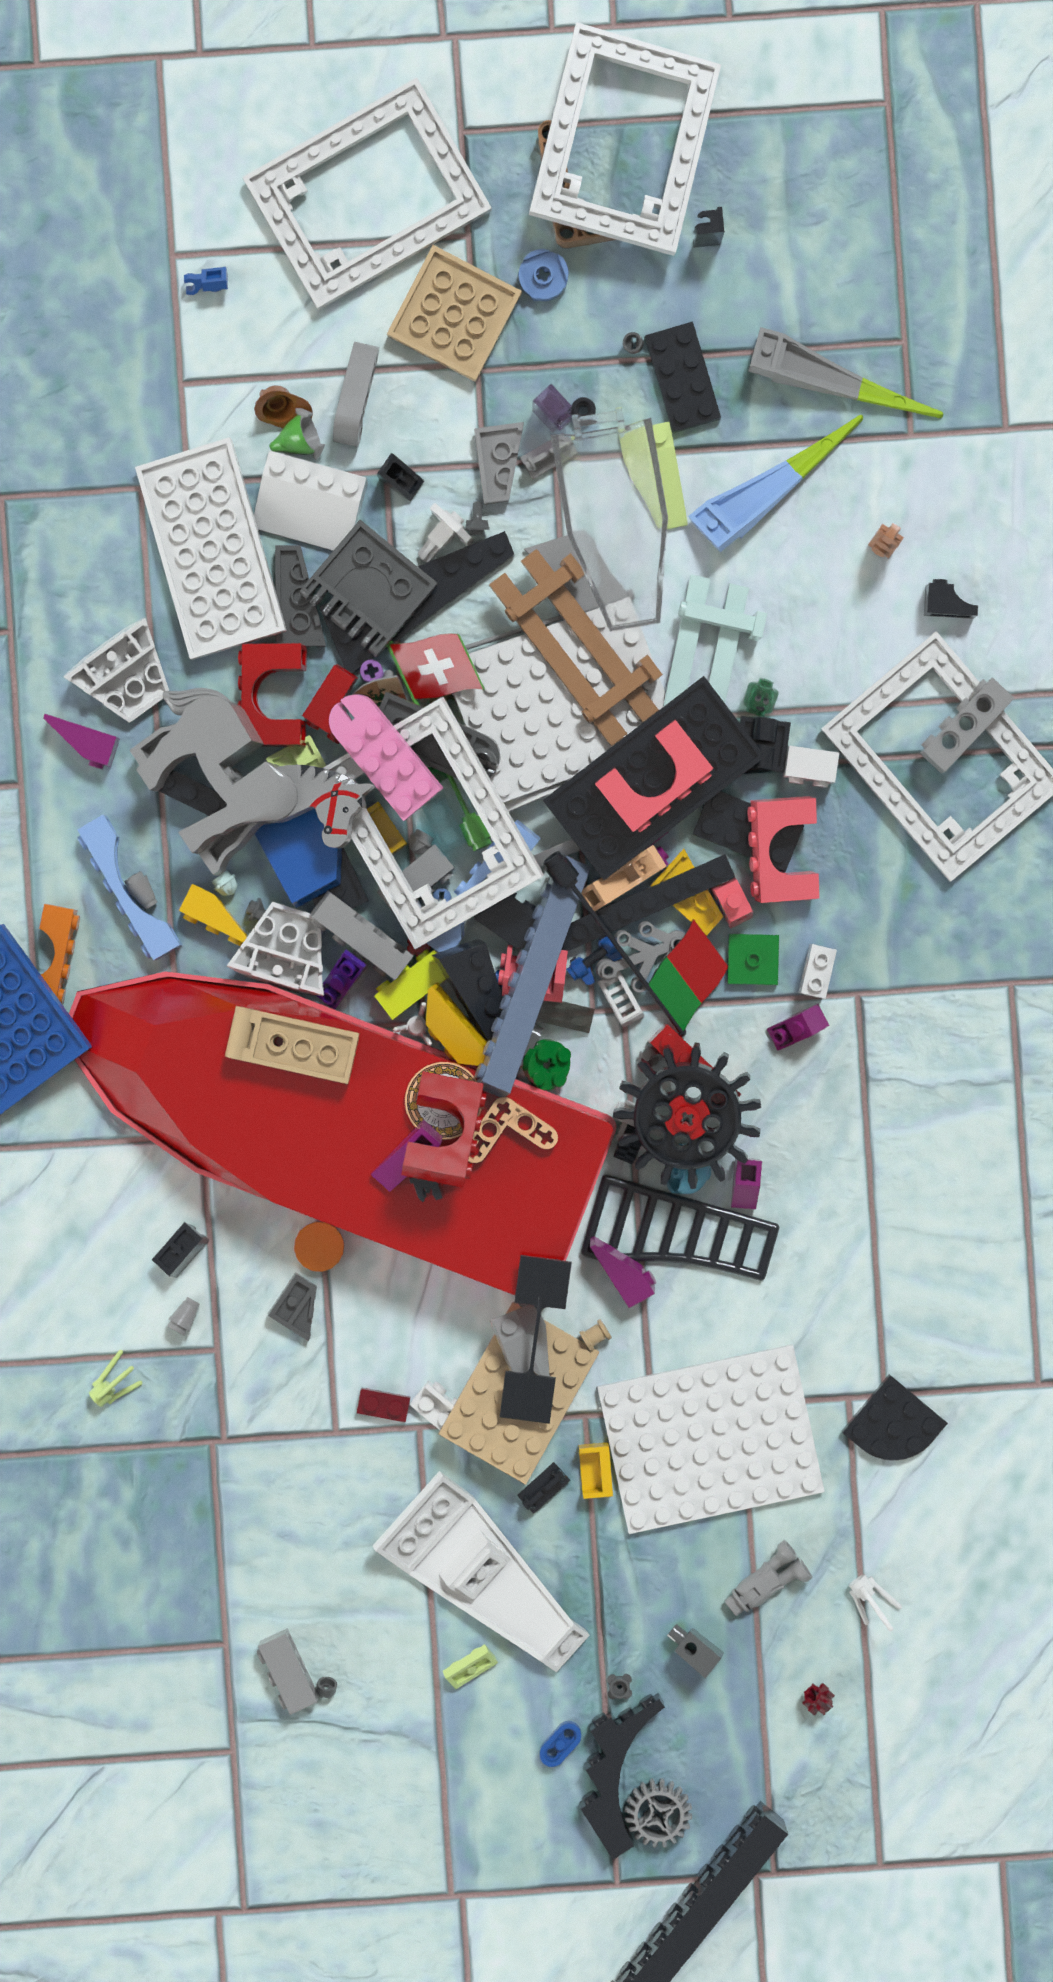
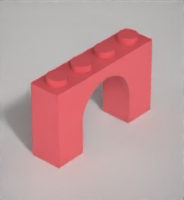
M676 720L672 721L655 735L656 739L671 756L675 765V778L671 787L666 792L655 797L641 796L630 788L615 768L595 783L632 832L636 829L639 832L643 831L651 824L649 819L655 814L662 816L672 808L669 803L676 798L682 800L692 792L690 787L698 782L701 785L712 776L710 771L714 768Z
M804 796L750 800L751 807H748L747 815L749 822H751L752 832H749L748 840L750 847H752L753 857H750L749 865L754 878V882H751L750 891L754 900L760 903L819 899L818 873L813 871L779 872L773 866L769 856L770 842L780 829L790 825L817 823L816 798Z

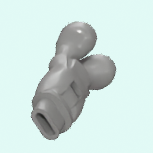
M786 1540L778 1544V1551L768 1562H764L756 1572L742 1580L736 1589L732 1590V1595L724 1600L735 1616H738L744 1610L748 1612L750 1609L760 1606L774 1593L784 1589L786 1584L795 1579L808 1582L813 1578L804 1562L797 1557L796 1552ZM792 1562V1563H791L783 1572H781L780 1574H778V1573L776 1572V1570H778V1569H779L780 1567H782L783 1565Z

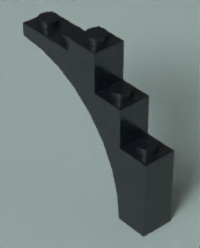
M659 1693L654 1696L652 1694L645 1696L639 1701L640 1705L633 1709L629 1707L623 1710L618 1715V1719H615L611 1711L606 1715L603 1712L595 1716L590 1724V1731L603 1752L597 1751L587 1758L585 1770L598 1791L591 1790L582 1797V1801H580V1809L613 1860L634 1847L633 1838L624 1822L619 1805L620 1772L626 1753L637 1733L653 1716L665 1708L664 1701Z

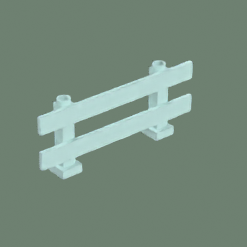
M690 575L685 602L681 601L678 616L682 617L663 707L688 688L701 622L720 627L709 683L723 702H726L740 632L749 633L748 639L758 642L763 637L767 613L757 611L753 616L744 614L749 591L748 587L730 583L724 609L705 605L710 578Z

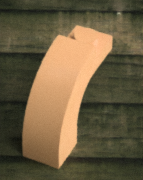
M654 845L635 856L606 880L600 878L584 888L581 894L592 909L597 911L665 868L666 864Z

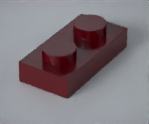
M362 1387L357 1414L406 1422L411 1396Z

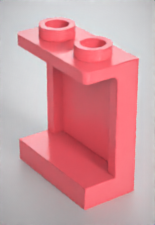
M508 945L507 954L502 953L500 968L505 970L499 971L498 984L503 985L502 996L508 995L510 986H508L509 978L513 972H516L519 965L516 963L517 956L512 955L513 945ZM561 950L543 1001L562 1003L568 954L566 950Z

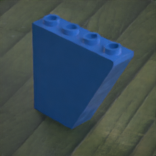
M315 808L287 822L265 824L255 833L291 903L296 908L340 885L342 848H333L325 845L322 839L324 824L319 820Z

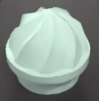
M228 870L211 881L215 886L214 890L223 896L232 895L238 885L235 875H231Z

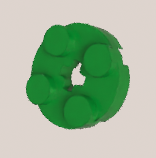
M543 1039L536 1042L538 1045L533 1049L530 1048L524 1057V1075L528 1077L529 1083L532 1086L542 1090L562 1087L566 1083L570 1070V1050L561 1043L551 1039ZM550 1059V1066L546 1070L543 1065Z

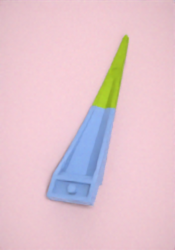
M858 415L815 444L768 471L707 500L688 516L690 521L722 552L737 538H742L863 421V415Z

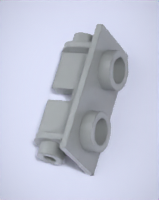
M561 433L520 457L531 478L535 479L576 455L572 448L569 438L564 433Z

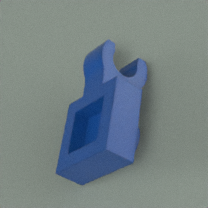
M227 268L201 269V274H185L184 283L194 284L186 286V294L195 295L201 288L203 292H218L228 289Z

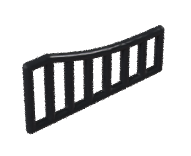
M606 1174L602 1176L581 1248L583 1256L598 1260L590 1248V1238L596 1235L609 1187L613 1186L624 1190L609 1245L615 1249H618L633 1194L637 1193L648 1196L633 1251L623 1254L637 1262L686 1263L722 1270L759 1281L765 1279L780 1228L777 1223ZM661 1200L672 1203L659 1251L643 1252L657 1201ZM686 1207L696 1210L684 1253L669 1252L681 1208ZM706 1213L720 1217L709 1257L694 1255ZM730 1220L744 1224L733 1263L719 1260ZM754 1227L768 1231L758 1269L743 1266Z

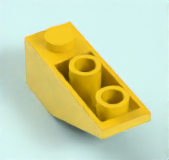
M195 884L191 885L179 909L180 912L184 913L182 918L194 924L197 921L207 924L206 930L216 935H219L221 931L229 935L228 941L241 946L248 935L220 898Z

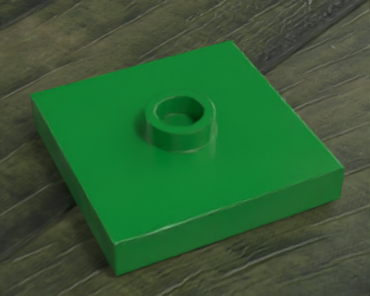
M729 934L727 984L778 985L779 935Z

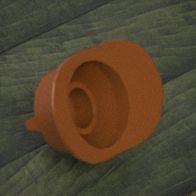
M278 385L270 386L265 390L262 389L254 407L255 415L260 421L282 429L290 420L297 416L296 408H303L313 413L308 401L291 394L286 388Z

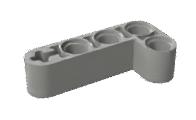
M354 342L335 414L333 442L359 447L363 429V417L378 361V346Z

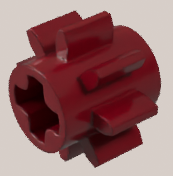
M812 1683L803 1692L805 1700L802 1704L808 1708L812 1715L815 1716L817 1712L825 1715L826 1712L833 1708L832 1698L835 1695L824 1683H821L819 1687Z

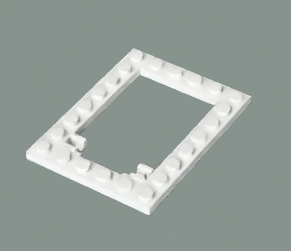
M576 22L528 215L674 256L682 230L721 64ZM594 57L689 85L663 197L658 199L645 195L640 216L636 214L631 215L577 198L582 177L566 172ZM563 182L570 184L569 189L562 187ZM653 208L660 209L659 214L652 213Z
M417 77L243 177L245 184L318 310L492 211L489 202ZM408 115L456 200L350 261L347 260L340 247L321 257L318 252L315 253L291 212L293 207L290 202L296 196H302L308 192L300 176ZM293 181L295 185L287 189L285 185ZM339 260L341 266L333 270L330 264Z
M936 631L822 727L821 731L948 881L951 882L1053 796V768L1003 710L985 731L1012 762L1009 767L999 774L1010 784L1013 790L1007 795L1009 799L973 830L968 828L965 832L951 816L937 827L857 731L931 668L934 669L961 702L965 698L970 700L976 694L973 689L979 684V681ZM978 699L977 709L981 712H986L988 710V703L983 699ZM1017 769L1024 776L1020 780L1014 774ZM947 829H949L954 835L949 840L943 834V832Z
M444 697L439 698L394 725V727L409 746L414 745L433 733L495 843L494 846L482 852L487 866L492 871L487 874L488 879L448 902L446 899L440 902L435 899L431 894L432 889L429 884L413 892L366 808H362L355 816L352 826V840L414 949L544 876ZM349 753L323 767L324 769L346 775L353 780L365 774ZM500 852L504 859L500 863L495 858V854ZM421 897L425 906L422 907L417 898Z

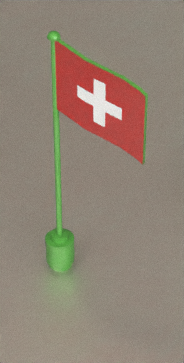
M439 634L411 643L393 644L390 641L387 645L411 700L419 705L417 699L442 697L467 689H485L460 634ZM446 774L465 814V817L461 818L463 823L459 827L468 846L472 847L474 852L492 844L491 836L480 816H476L475 812L469 813L453 776Z

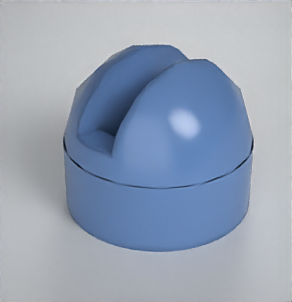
M438 888L432 894L438 901L440 892H444V899L446 901L452 899L450 892L445 888Z

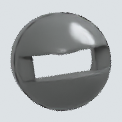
M636 332L626 334L622 342L624 349L631 354L639 353L644 345L642 337ZM633 338H636V349H633Z
M331 1677L320 1678L316 1688L318 1696L330 1699L335 1695L337 1689L336 1680Z

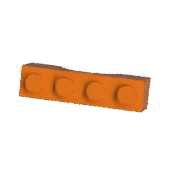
M44 904L39 929L51 938L55 954L51 966L41 976L61 1004H63L66 990L62 989L64 979L67 980L70 974V965L67 962L69 955H73L75 949V940H72L74 930H78L80 916L77 915L78 910Z

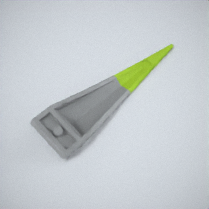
M760 327L748 372L772 378L771 382L936 418H942L944 415L939 410L895 393L841 367L784 333Z

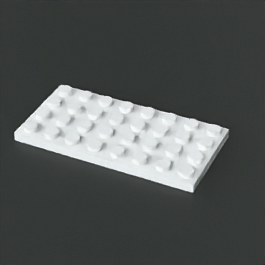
M228 437L135 467L190 660L286 632V625L232 439Z

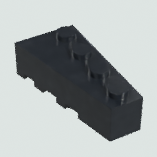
M475 939L433 954V959L456 993L455 995L467 1011L475 1028L487 1042L488 1040L491 1041L494 1034L491 1031L492 1025L502 1012V1009L499 1008L502 994L486 943L480 939Z

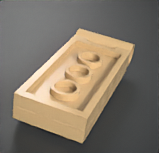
M236 1006L225 1057L349 1084L360 1033ZM276 1037L283 1039L282 1046L278 1047L275 1045L274 1040Z

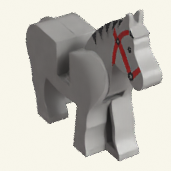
M208 688L163 692V698L171 711L181 716L176 724L159 728L130 749V752L140 765L136 769L149 790L156 792L163 788L167 777L180 762L197 756L208 781L227 803V806L178 833L190 851L201 856L213 875L220 876L226 871L230 859L245 847L261 826L287 822L314 808L319 820L324 824L322 839L325 845L333 848H344L349 844L354 818L362 808H366L365 796L375 789V785L358 784L346 775L316 766H279L270 762H264L243 777L238 769H233L232 767L264 745L244 709L230 701L222 693Z

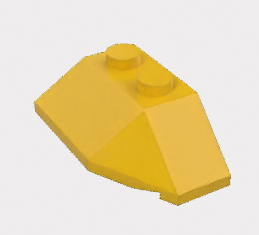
M438 982L428 989L426 1026L429 1028V1034L434 1040L441 1042L445 1047L446 1055L451 1060H456L459 1064L479 1066L480 1063L483 1064L486 1056L483 1054V1050L487 1041L443 990Z

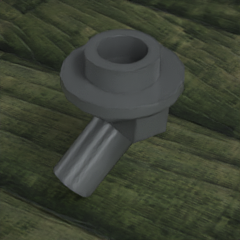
M479 501L473 503L472 520H466L465 530H470V535H485V530H490L488 520H482L483 505Z
M257 898L256 901H250L245 911L248 914L247 920L261 919L266 910L261 898Z

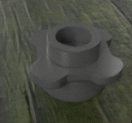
M610 1674L607 1678L609 1683L608 1697L610 1699H629L632 1696V1691L630 1690L631 1676L629 1674H624L623 1676ZM619 1684L622 1685V1688L620 1689L617 1688V1685Z

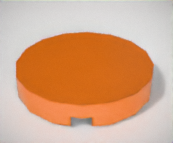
M316 1221L307 1224L299 1231L295 1239L294 1251L303 1267L311 1271L323 1272L339 1263L344 1253V1240L335 1226Z

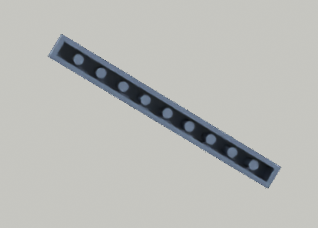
M566 856L579 873L576 878L578 882L575 886L582 893L591 867ZM551 878L548 883L546 882L540 892V896L543 898L541 904L536 906L532 914V918L535 920L533 926L529 927L525 934L524 950L521 949L517 956L516 963L519 964L517 970L509 978L508 986H510L508 995L505 994L500 1003L501 1015L495 1019L491 1031L494 1032L492 1040H488L483 1050V1054L486 1055L484 1062L479 1064L475 1072L476 1082L484 1083L482 1090L500 1098L511 1093L579 898L571 888L567 890L564 887L559 889Z

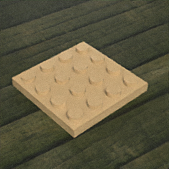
M432 245L387 332V336L476 382L522 295V291Z

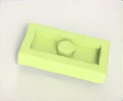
M484 1644L474 1649L461 1660L452 1663L450 1667L443 1670V1673L448 1682L455 1689H458L496 1665L498 1661Z

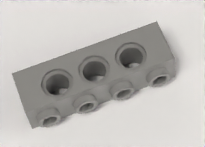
M993 677L987 682L984 679L980 681L973 689L976 694L970 700L965 698L956 707L959 712L953 718L948 716L938 726L941 731L935 737L931 734L921 744L924 749L920 754L941 774L947 771L1014 699ZM978 699H983L988 703V710L986 712H981L977 709ZM962 717L969 719L971 722V728L968 731L961 729L959 726V721ZM944 736H950L953 739L954 745L952 749H946L942 745V738Z

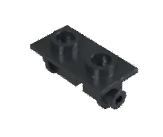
M553 1462L517 1496L522 1501L523 1506L534 1514L571 1480Z

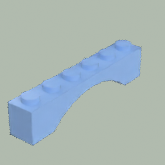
M103 814L77 829L80 834L77 837L83 849H89L93 856L90 858L92 865L97 872L101 870L106 878L103 880L109 893L114 892L118 899L115 902L117 908L122 915L127 914L131 922L128 923L131 932L135 937L139 935L144 943L141 945V949L146 957L158 960L181 947L182 944L172 926L147 913L126 890L118 865L120 837L109 818Z
M516 820L514 823L530 851H532L541 838L519 820ZM494 841L488 849L495 845ZM500 852L495 854V858L499 863L504 861ZM485 860L483 863L478 861L469 872L473 875L467 883L462 881L456 888L454 893L457 896L483 882L487 874L492 872ZM465 921L430 940L427 944L437 952L457 946L465 936Z

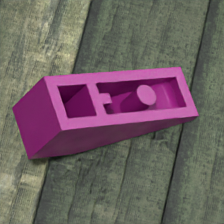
M44 714L43 719L83 758L89 760V766L103 770L104 765L111 767L120 741L118 737Z
M595 1236L590 1238V1248L628 1308L655 1294L654 1284H656V1280L650 1270L646 1272L642 1264Z

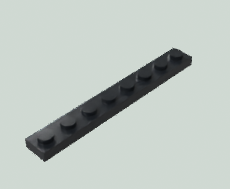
M726 854L595 911V913L607 929L613 932L735 878V874ZM591 914L571 922L561 950L570 951L606 934Z

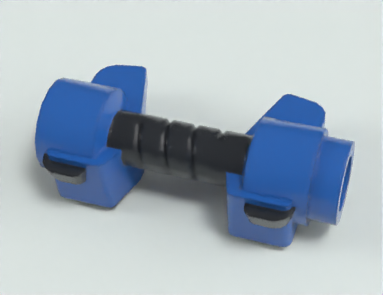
M606 935L600 937L598 942L599 948L584 959L573 957L570 960V967L566 970L574 981L582 979L586 985H591L595 983L590 966L604 956L613 962L623 958Z

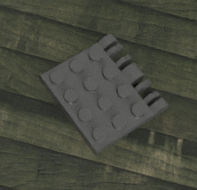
M359 520L301 588L299 594L308 600L321 586L310 601L313 606L319 604L327 592L334 596L324 607L322 613L328 616L337 607L338 603L341 602L342 605L334 613L331 621L346 631L358 616L360 620L351 629L349 635L354 638L359 635L365 624L369 625L372 630L363 638L361 643L366 648L376 638L377 634H380L368 650L377 658L438 584L362 520Z

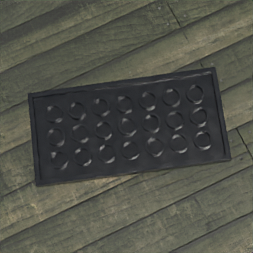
M702 676L543 799V802L603 880H606L757 764L765 755L708 680ZM676 720L714 768L710 771L712 776L701 785L698 782L690 787L692 792L682 800L674 799L669 803L672 808L662 816L655 814L649 819L651 824L643 831L639 832L636 829L632 832L595 783L615 768L630 788L641 796L655 797L666 792L674 781L675 765L671 756L656 739L655 735L672 721Z

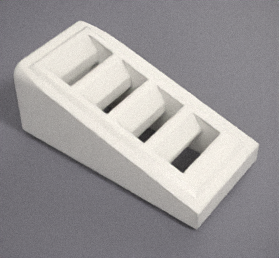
M620 971L611 980L602 979L598 981L623 1028L645 1016ZM620 980V985L608 991L606 987ZM622 990L626 991V993L614 1000L611 997ZM627 999H630V1003L622 1006L619 1009L617 1008L616 1005L624 1002ZM632 1008H635L636 1011L630 1013L625 1017H622L621 1014L629 1011Z

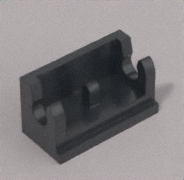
M717 207L716 210L700 212L697 215L698 218L707 217L710 221L699 223L695 226L696 234L693 239V247L721 245L725 232L722 207Z
M413 1177L409 1178L410 1183L414 1184L418 1198L422 1202L425 1201L426 1193H430L431 1189L432 1195L436 1200L443 1198L444 1192L441 1183Z
M184 1222L152 1258V1261L169 1277L177 1278L208 1243L209 1239L196 1231L195 1226Z

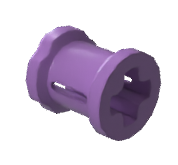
M375 660L365 661L360 668V674L365 682H370L384 676L381 664ZM373 666L375 670L379 669V672L375 673V678L365 675V673L369 672L368 667Z

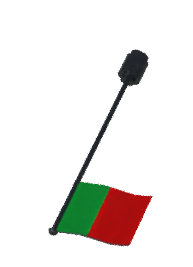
M556 851L543 861L545 865L544 870L559 889L564 887L566 890L569 888L573 890L679 1032L678 1035L684 1037L686 1035L685 1028L695 1011L720 983L728 968L726 962L695 920L692 919L682 939L662 960L648 983L575 886L578 882L576 878L579 873L566 855Z

